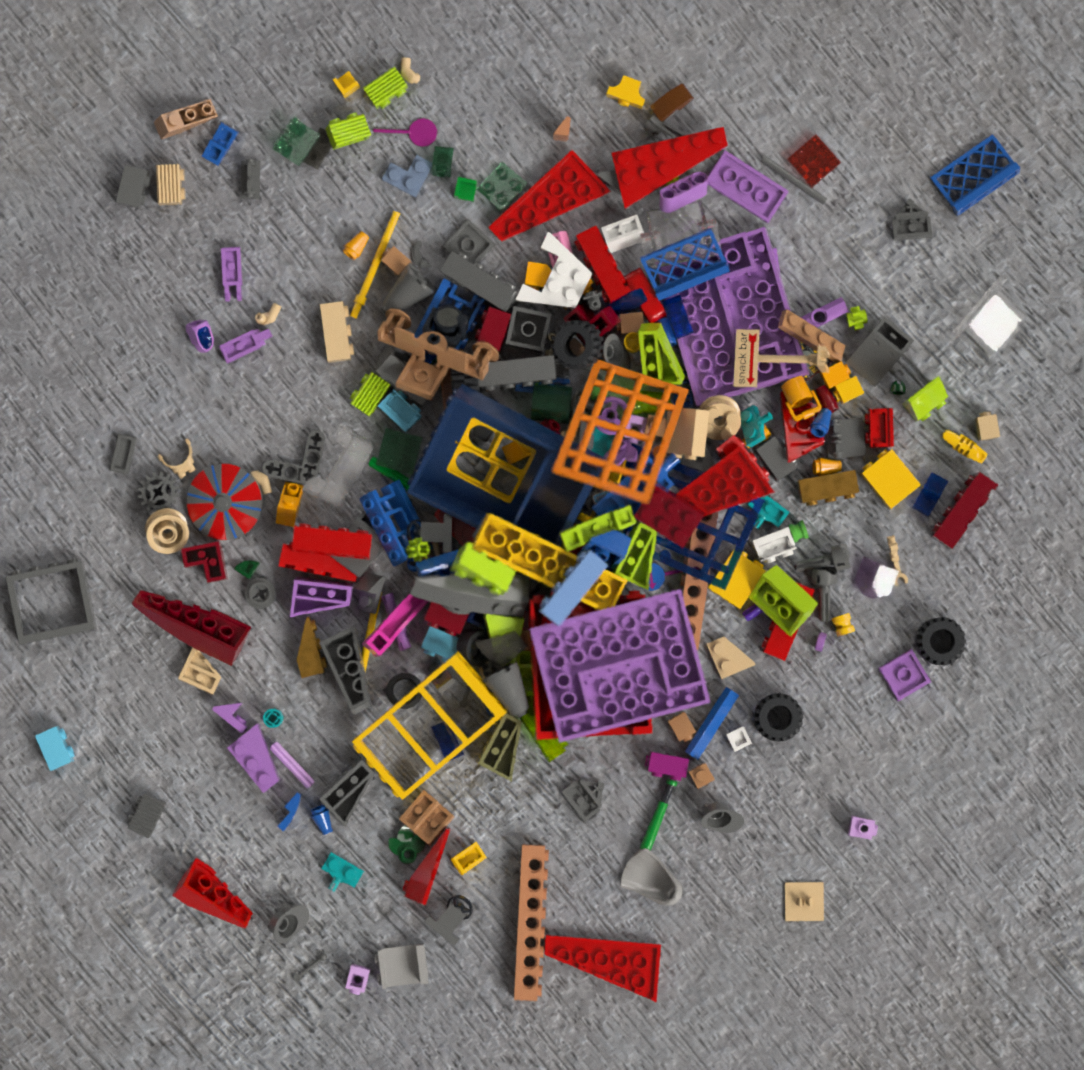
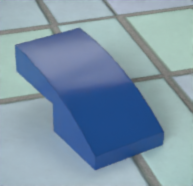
M222 122L213 139L209 141L202 157L219 166L239 132Z
M297 792L285 806L290 813L277 826L282 831L286 830L298 810L302 795L300 792Z

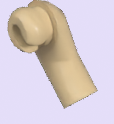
M401 58V76L408 83H418L420 75L410 69L411 58Z
M273 303L269 312L257 313L255 315L256 322L259 325L273 323L281 310V306Z
M252 471L251 474L261 486L263 495L272 493L268 476L259 471Z

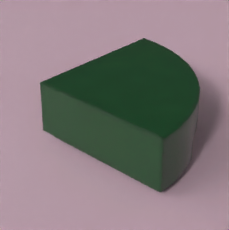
M252 560L243 561L236 565L234 570L251 579L260 563Z

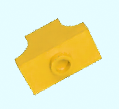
M624 75L620 84L615 87L609 86L606 97L617 100L618 104L624 107L631 105L642 109L645 103V99L639 94L641 81Z

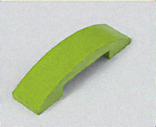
M628 505L577 524L561 532L560 535L566 552L585 545L592 537L613 530H622L634 525L636 520L631 506Z

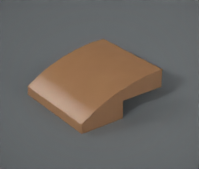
M423 790L399 820L430 846L455 816Z

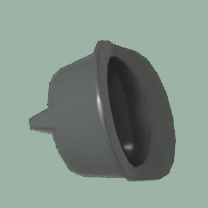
M609 334L604 341H601L604 349H600L602 355L597 357L598 360L630 370L631 360L628 351L617 335Z
M723 802L704 804V816L701 819V825L704 828L730 833L739 830L743 826V816L729 810Z
M296 905L288 911L275 913L267 928L273 933L276 942L286 943L300 932L309 920V910L304 905Z

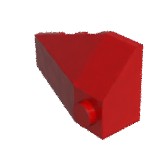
M446 828L410 877V880H405L402 889L405 892L404 897L426 905L450 833L449 828Z
M195 858L180 879L172 896L189 907L245 929L253 912L238 896H234L227 889L228 885L225 882L222 883L217 878L216 872L212 867Z

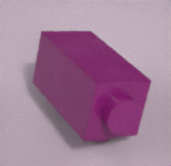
M656 752L646 755L645 766L648 767L647 771L651 772V776L662 777L663 774L670 775V779L681 781V778H686L689 764L688 758Z

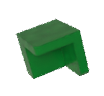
M458 177L454 194L455 199L474 202L477 180Z

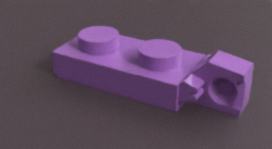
M259 329L251 330L220 345L219 348L226 363L229 364L262 348V346L266 345L264 341L273 337L270 329L262 332Z

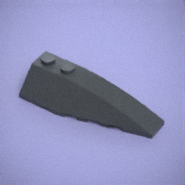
M515 572L507 592L503 595H495L489 592V588L476 586L472 583V580L466 577L460 578L454 573L446 577H440V575L415 577L409 593L412 596L461 610L523 618L529 603L530 577L520 572Z

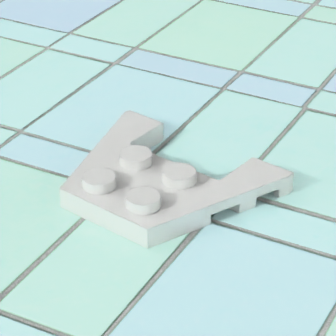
M548 232L541 249L558 256V259L542 292L523 284L516 300L576 308L592 273Z

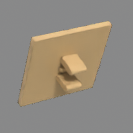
M785 882V921H824L823 882Z

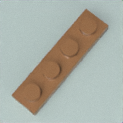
M787 309L782 311L778 324L779 329L815 351L818 350V346H825L830 353V358L828 359L836 364L842 361L846 345Z

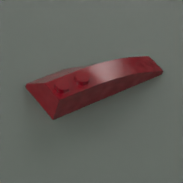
M143 590L139 591L132 602L136 609L163 630L189 646L230 666L233 665L240 654L251 630V626L217 610L200 609L201 606L193 604V607L182 604L180 600H166L165 596Z

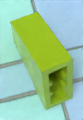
M483 614L494 659L500 665L508 666L509 663L514 664L516 662L524 619L521 617Z

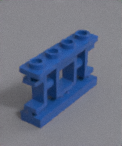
M444 278L420 322L414 338L418 339L422 334V328L432 308H439L448 289H451L448 297L456 301L454 307L461 310L463 305L472 309L475 303H478L468 322L466 337L469 331H474L478 323L475 321L478 314H483L486 305H484L485 300L476 295L473 296L470 303L454 295L458 286ZM433 322V325H432V327H431V330H433L434 332H436L435 329H434V322ZM469 339L460 340L454 349H464Z
M400 479L380 489L384 496L382 498L379 497L376 490L359 498L393 567L411 559L408 558L405 550L409 544L405 534L408 524L412 520L419 519ZM393 515L401 529L400 532H397L389 516ZM413 524L410 529L412 540L415 537L413 533L415 527ZM431 542L427 543L429 550L434 548Z

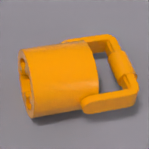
M803 376L794 377L781 386L788 401L785 404L794 421L805 420L821 410V404L814 390L810 391ZM814 398L817 407L810 408L795 416L792 408L801 407Z

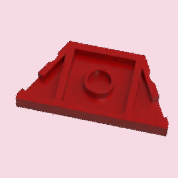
M781 391L780 403L787 463L823 445L825 441L824 437H816L810 431V425L819 412L814 413V416L805 420L794 421L785 404L788 401L783 391ZM807 403L801 407L792 408L795 416L810 408L817 407V405Z

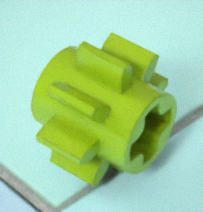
M859 306L851 307L850 312L846 313L848 327L854 326V330L863 329V324L868 323L865 309L860 310Z
M421 537L409 540V544L405 548L408 558H414V562H421V560L427 559L430 551L428 542H422Z

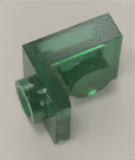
M435 146L432 161L433 176L441 178L451 177L454 148Z

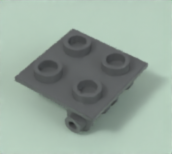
M862 418L831 420L829 432L825 435L828 459L866 456Z

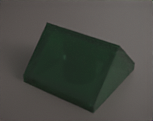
M534 383L530 419L537 421L553 419L558 423L568 424L572 387Z

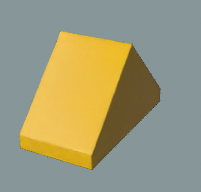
M475 842L453 856L451 861L462 876L487 857L478 843Z

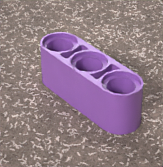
M695 172L662 188L659 200L660 210L670 213L704 197L707 194L708 176L703 172Z

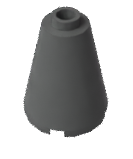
M409 263L383 300V309L387 311L391 308H396L404 311L433 294L435 288L427 277L424 278L420 274L421 271Z
M517 662L483 679L484 684L512 717L516 715L517 718H520L528 713L529 704Z

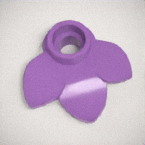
M622 439L614 460V464L621 465L624 460L635 462L637 459V449L632 447L627 439ZM609 451L604 455V458L607 459Z

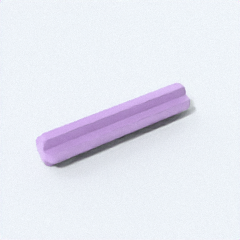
M278 742L270 746V750L306 788L314 784V780Z

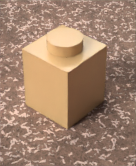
M991 411L979 413L980 417L975 418L979 441L999 438L1000 432L997 415H991Z

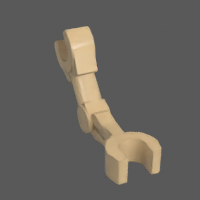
M894 535L887 537V542L890 549V559L896 575L893 577V584L898 586L897 579L899 577H902L906 584L908 583V577L901 573L898 562V544L895 541Z

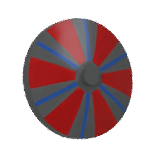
M230 463L215 464L202 470L193 479L187 493V509L192 522L202 533L218 540H232L247 534L255 527L263 510V494L258 481L248 470Z

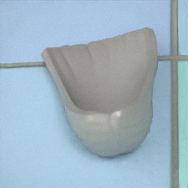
M646 848L640 849L629 859L621 875V888L637 892L660 905H674L682 896L683 888L680 881L671 874L665 864L655 854Z

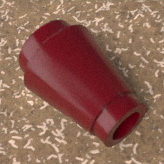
M826 385L815 390L821 404V409L827 408L832 413L839 409L838 401Z

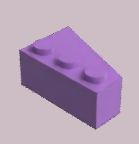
M296 576L293 585L290 617L350 606L353 583Z
M259 723L227 748L263 793L280 781Z

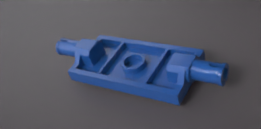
M673 453L663 461L656 480L657 483L668 490L674 485L668 478V472L680 462ZM649 456L642 472L650 475L654 465V461ZM625 476L618 485L629 488L632 478ZM639 480L636 491L643 493L647 483ZM608 491L591 508L599 516L630 505L635 516L643 502ZM624 528V529H622V530H616V531H617V532H623L626 528Z

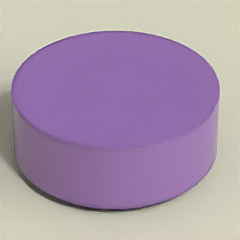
M819 632L815 645L816 651L822 652L827 633Z

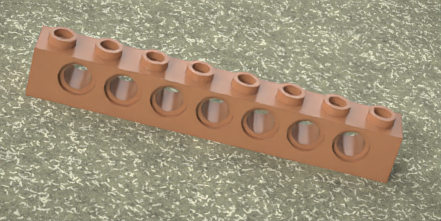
M718 512L710 514L708 520L700 521L686 544V548H689L688 556L684 555L683 561L686 573L681 575L680 586H684L682 596L685 607L693 605L696 610L694 615L688 616V619L693 628L692 634L697 650L699 649ZM698 529L706 531L707 536L704 540L696 537ZM695 548L703 550L704 556L701 559L694 557L693 551ZM693 567H698L701 570V575L698 578H694L690 574ZM690 586L697 587V596H689L687 591Z
M522 844L514 1000L537 1001V996H541L542 985H538V977H542L543 965H539V958H543L544 946H540V938H544L545 927H541V919H545L546 908L542 907V900H546L547 888H543V880L547 881L548 869H544V861H548L549 850H545V845ZM533 859H537L540 862V867L536 870L529 867V862ZM534 878L539 881V886L536 889L528 886L530 879ZM528 899H537V907L530 908L527 905ZM533 917L537 920V925L529 927L526 924V920ZM527 937H534L536 944L529 947L526 945L525 940ZM527 956H532L535 959V963L532 966H527L524 963V959ZM530 975L534 978V983L526 985L523 982V978Z

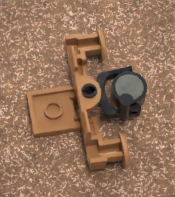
M450 305L442 306L438 309L432 308L422 328V334L418 339L414 338V333L405 330L411 327L410 317L404 311L396 308L386 311L387 320L386 322L383 321L378 330V341L412 353L411 358L396 382V387L432 400L449 368L483 380L489 370L488 363L495 362L499 358L495 347L483 341L473 344V355L451 348L456 347L460 340L466 339L468 317L462 314L458 308ZM433 322H434V329H435L436 332H434L433 330L430 329V326L433 324ZM425 350L431 355H437L436 366L424 362Z

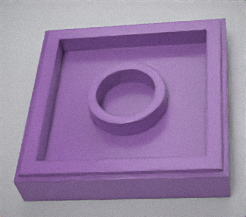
M912 649L878 668L897 701L931 682Z

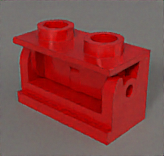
M893 408L869 409L868 413H865V425H868L869 432L865 433L866 444H869V448L894 447Z

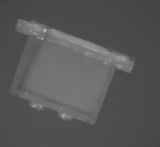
M702 200L694 201L670 213L663 212L660 208L645 211L649 232L640 234L644 255L709 228L712 229L721 248L716 219L706 221ZM710 235L702 237L700 243L710 246L712 241ZM685 244L682 251L692 253L695 245ZM697 247L694 255L704 258L707 250ZM668 251L664 258L674 261L677 253ZM710 251L708 257L718 256L717 253ZM680 254L677 263L687 262L690 257ZM652 258L646 262L648 266L656 268L659 260ZM662 261L660 267H662V266H667V265H671V264H668V263Z
M1000 275L991 284L979 301L947 336L952 342L961 336L987 359L997 349L1001 351L1007 345L1008 341L1006 339L1010 334L1014 336L1021 328L1018 325L1026 316L1001 289V286L1007 281L1003 275Z

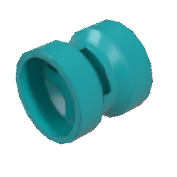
M275 708L267 710L263 715L265 725L270 728L280 726L284 719L283 713Z

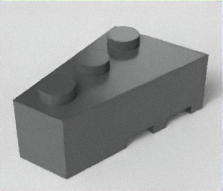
M360 756L318 795L319 800L345 827L375 775L374 770Z

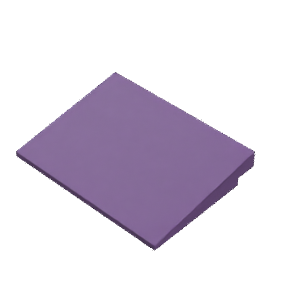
M765 227L718 240L717 242L729 264L730 272L665 298L697 407L711 396L724 395L734 397L782 383L794 377L809 375L807 363L760 362L758 363L757 387H734L736 329L760 330L759 355L804 356L800 341L778 328L782 311L786 309L791 311L768 231ZM697 247L694 255L704 258L707 250ZM693 249L687 250L685 252L692 253ZM710 251L707 259L714 262L719 260L720 257L717 253ZM676 254L665 258L674 261ZM680 254L677 263L687 265L690 257ZM692 259L689 267L697 269L701 266L702 262ZM659 260L654 261L656 267L659 263ZM662 261L659 270L669 273L672 265ZM675 266L672 274L680 276L685 269ZM658 274L660 282H665L667 276Z
M681 589L565 619L560 626L550 623L530 629L559 742L710 703Z

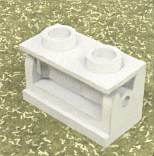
M638 215L601 227L610 253L646 241Z
M789 527L752 541L759 562L764 561L765 565L776 561V556L782 554L784 558L794 554L793 550L797 549Z

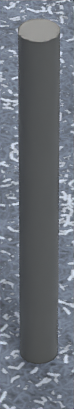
M764 155L760 162L822 205L826 202V197Z

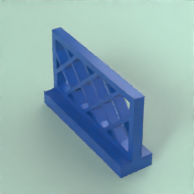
M992 134L930 177V179L953 208L956 216H959L1018 175L1020 167L1012 160ZM992 141L997 147L996 153L985 152V145ZM972 154H980V164L970 163L969 157ZM983 156L995 157L994 166L983 165ZM997 157L1005 158L1009 164L1004 168L997 167ZM956 165H965V174L953 173L954 167ZM968 166L979 167L978 177L967 175ZM981 168L992 169V176L989 178L980 177ZM942 175L950 176L949 186L941 185L937 179ZM952 177L964 178L962 188L951 186ZM966 179L977 180L976 187L973 189L964 188ZM950 190L962 191L961 197L953 202L949 196Z
M711 228L640 257L659 301L730 272L727 259L724 257ZM710 235L712 239L710 246L701 244V238ZM688 243L695 245L692 253L682 251L683 246ZM697 247L707 250L704 258L694 255ZM673 251L677 253L674 261L664 258L666 252ZM710 251L717 253L720 257L719 260L714 262L707 258ZM680 254L690 257L687 265L677 263ZM654 258L659 260L656 268L648 266L646 261ZM692 259L702 262L701 266L697 269L689 267ZM662 261L672 265L669 273L659 270ZM675 266L685 269L682 275L676 276L672 274ZM657 273L667 276L665 282L657 285L655 281Z

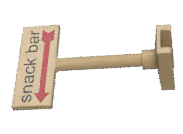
M736 329L734 387H757L758 363L760 362L809 363L810 365H817L821 373H829V368L825 362H827V358H830V353L825 346H818L817 354H810V356L759 355L760 330Z

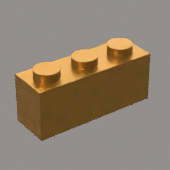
M855 470L797 481L801 504L806 503V506L817 505L818 500L824 499L825 503L837 501L836 497L844 496V499L855 498V494L859 493Z

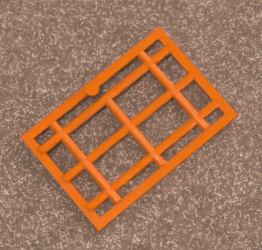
M598 360L593 364L553 472L648 504L689 389ZM600 369L607 371L604 381L597 379ZM614 374L635 380L633 389L629 390L611 384ZM642 384L664 390L661 400L641 394ZM593 386L601 389L591 416L583 414ZM608 391L629 397L619 425L598 419ZM671 393L678 395L675 405L668 403ZM637 400L658 407L648 435L627 428ZM664 411H671L672 415L661 445L653 448L652 454L656 459L650 475L644 474L642 472ZM583 421L588 424L578 450L575 451L570 449L579 423ZM595 426L616 432L606 461L585 454ZM624 435L645 442L635 470L614 464ZM567 456L574 458L571 468L563 466ZM581 462L603 468L600 478L579 472L578 469ZM610 471L631 477L629 488L607 481ZM639 480L647 483L643 493L636 491Z

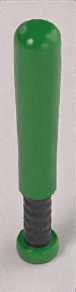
M667 778L666 789L661 801L658 802L640 849L646 848L651 851L668 807L667 803L671 792L678 782Z

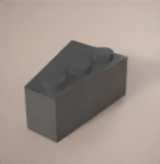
M388 344L378 356L376 369L378 375L384 380H389L398 391L405 392L411 401L422 405L426 398L396 387V382L408 363L410 356L406 353L402 355L394 346Z

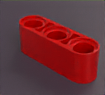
M640 267L624 276L626 284L629 285L631 293L649 323H654L667 316L665 309Z

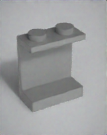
M424 943L378 949V954H375L376 966L379 965L380 973H377L378 985H382V989L392 986L429 983Z

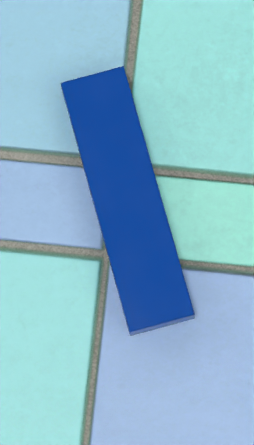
M725 687L685 750L686 753L699 760L739 697L737 693Z

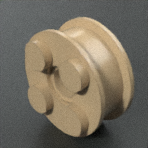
M724 395L711 396L703 401L699 407V410L709 411L708 438L726 440L738 432L741 426L740 408L732 398Z
M163 508L152 513L146 521L145 532L147 541L155 551L171 554L181 550L186 545L189 538V530L185 517L179 511ZM165 529L172 530L170 533H163Z

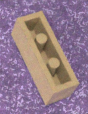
M343 301L320 304L328 363L351 360V355H354L353 343L349 344L348 336H352L350 324L347 325L346 317H349L348 306H344Z

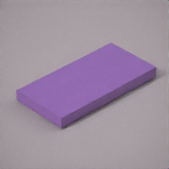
M724 150L708 175V186L767 224L789 192L726 150Z

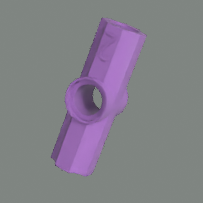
M840 297L800 318L815 327H820L849 311L844 300ZM816 312L824 314L825 319L823 322L819 323L814 320Z

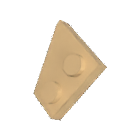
M724 636L706 644L721 679L756 665L753 660Z
M192 648L178 680L214 695L221 676L199 650Z

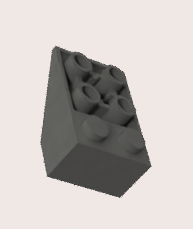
M884 316L846 363L876 387L914 340Z
M365 510L349 527V532L357 533V530L369 531L368 534H372L370 560L331 556L358 578L361 577L384 550Z

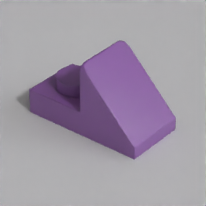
M243 703L220 705L212 708L214 712L240 733H244L248 728L245 725L247 722L239 715L234 716Z

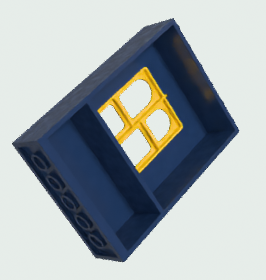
M463 384L459 389L455 388L446 402L447 406L442 411L437 426L430 435L431 439L426 444L421 459H419L415 466L414 474L411 475L407 483L410 486L407 493L474 528L478 527L481 520L485 519L488 513L562 548L563 541L560 533L573 526L593 485L553 472L565 437ZM481 425L495 432V437L487 451L480 449L470 441L469 432L473 427ZM503 438H508L531 451V456L524 469H519L496 457L495 453ZM572 441L570 449L577 451L579 444ZM586 448L585 454L606 461V458ZM470 452L491 463V467L483 481L471 477L458 468L456 459L460 453ZM567 456L563 466L571 468L574 458ZM583 461L578 469L579 472L598 477L602 470L601 467ZM499 468L518 477V482L511 495H506L491 486V482Z

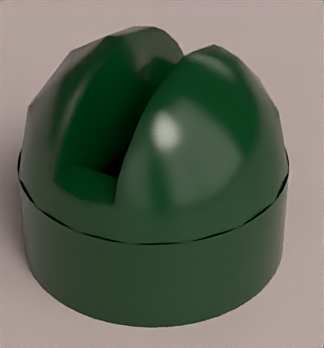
M895 380L891 384L890 393L894 395L906 394L905 383L900 381V384H897V380Z

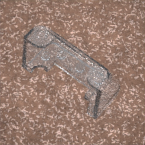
M340 423L335 432V440L344 449L327 479L323 480L319 477H312L302 489L334 508L344 503L373 452V445L368 439Z

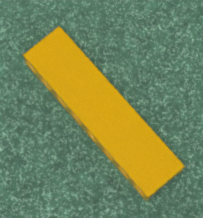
M488 513L475 537L472 547L473 550L479 553L484 551L487 553V557L499 560L510 568L551 588L558 581L561 583L565 578L564 573L570 566L574 567L578 562L576 560L577 555L566 552V550ZM604 570L580 602L599 611L615 607L628 580Z

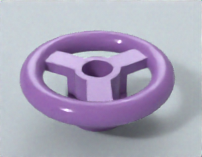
M606 397L603 405L612 402L611 407L605 408L598 419L619 425L620 420L616 411L619 404L625 411L627 404L618 397ZM610 412L614 413V417L612 419L608 418V414ZM596 426L604 434H616V432Z

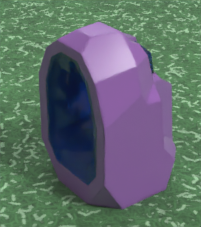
M196 320L186 324V332L196 349L201 353L210 351L213 347L214 337L207 320Z

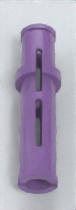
M393 593L381 597L387 615L397 606ZM406 627L396 637L400 651L412 647L407 637Z

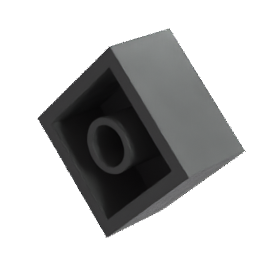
M514 306L506 346L543 354L551 314Z

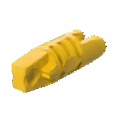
M951 430L943 432V439L952 445V449L967 458L981 464L983 463L988 454L977 443L963 434L958 435Z

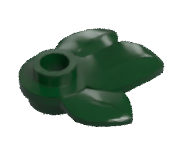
M404 825L398 831L397 838L388 839V846L392 853L398 855L402 863L411 864L416 860L417 853L424 849L425 842L417 835L414 836L411 830ZM405 851L410 852V856L408 858L404 857Z

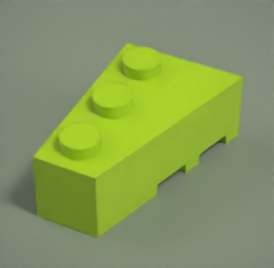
M642 323L638 331L642 373L674 385L682 384L685 375L662 324Z
M636 519V524L633 525L628 535L631 538L626 557L612 572L635 585L649 590L657 531Z
M469 542L459 549L450 569L454 571L456 576L460 578L466 577L472 580V583L476 586H485L489 588V592L495 595H503L507 592L516 572L499 560L494 561L486 557L487 553L484 551L478 553L473 550V544Z

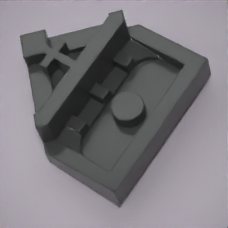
M909 198L892 220L893 240L932 238L929 212L922 210Z
M575 780L560 792L583 823L600 811L604 783Z

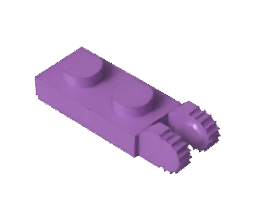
M241 247L221 248L225 301L228 302L231 299L229 286H236V298L238 301H242Z

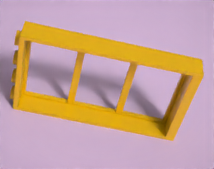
M457 651L356 736L352 743L354 744V749L359 754L362 753L364 755L366 763L372 769L375 768L377 770L379 778L384 783L387 782L390 785L392 793L403 800L505 715L507 710L484 684L479 674ZM450 665L495 715L469 738L466 737L424 688ZM418 692L463 742L437 765L393 716L396 710ZM386 719L393 724L431 768L430 771L407 790L399 784L362 741L364 737Z

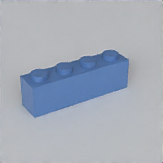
M590 550L582 551L576 558L578 561L574 567L570 566L566 570L564 580L561 583L558 581L552 588V595L549 598L546 596L539 605L541 607L539 612L556 626L562 624L608 566Z

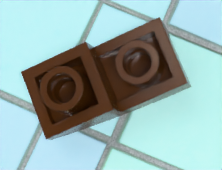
M681 83L655 101L650 108L658 119L664 122L676 110L684 108L694 97L687 87Z

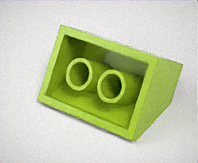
M777 564L761 576L749 596L789 636L794 634L818 605Z

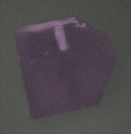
M864 556L854 581L861 593L867 597L874 599L888 596L892 591L899 570Z

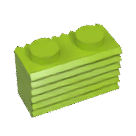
M394 66L363 87V90L376 109L379 107L383 109L391 103L390 100L395 96L397 98L403 96L407 92L408 86Z
M352 113L346 116L347 119L340 121V118L329 121L325 130L333 150L367 140L371 136L364 114Z
M373 372L369 375L367 373L364 375L360 382L363 385L359 391L355 389L349 398L352 400L350 403L352 406L371 417L391 387V384Z

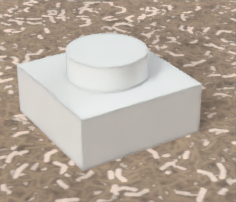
M744 726L726 734L734 752L752 744Z

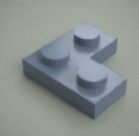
M416 155L408 171L390 163L382 180L416 198L434 164Z

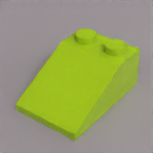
M937 376L902 404L915 422L919 420L925 421L931 416L930 411L936 408L938 410L946 404L944 400L948 398L941 378Z

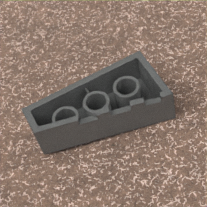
M452 251L440 269L442 274L462 287L468 288L474 295L484 298L494 308L498 307L503 312L512 314L513 307L519 303L516 300L518 295L515 291L516 287L507 281L505 284L499 281L500 277L491 271L489 274L483 271L484 267L479 263H470L467 261L468 257L463 253L458 252L456 254Z
M552 355L489 362V370L483 380L478 379L479 387L482 390L484 389V391L496 390L495 388L503 387V389L515 388L514 385L529 387L534 386V383L541 382V385L553 384V380H557L555 357Z
M355 626L319 642L350 711L355 715L371 707L360 640Z

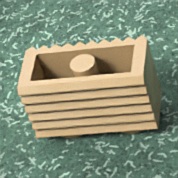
M179 164L156 165L158 204H182V200L186 199L185 188H182L181 182L185 180L184 169H181Z

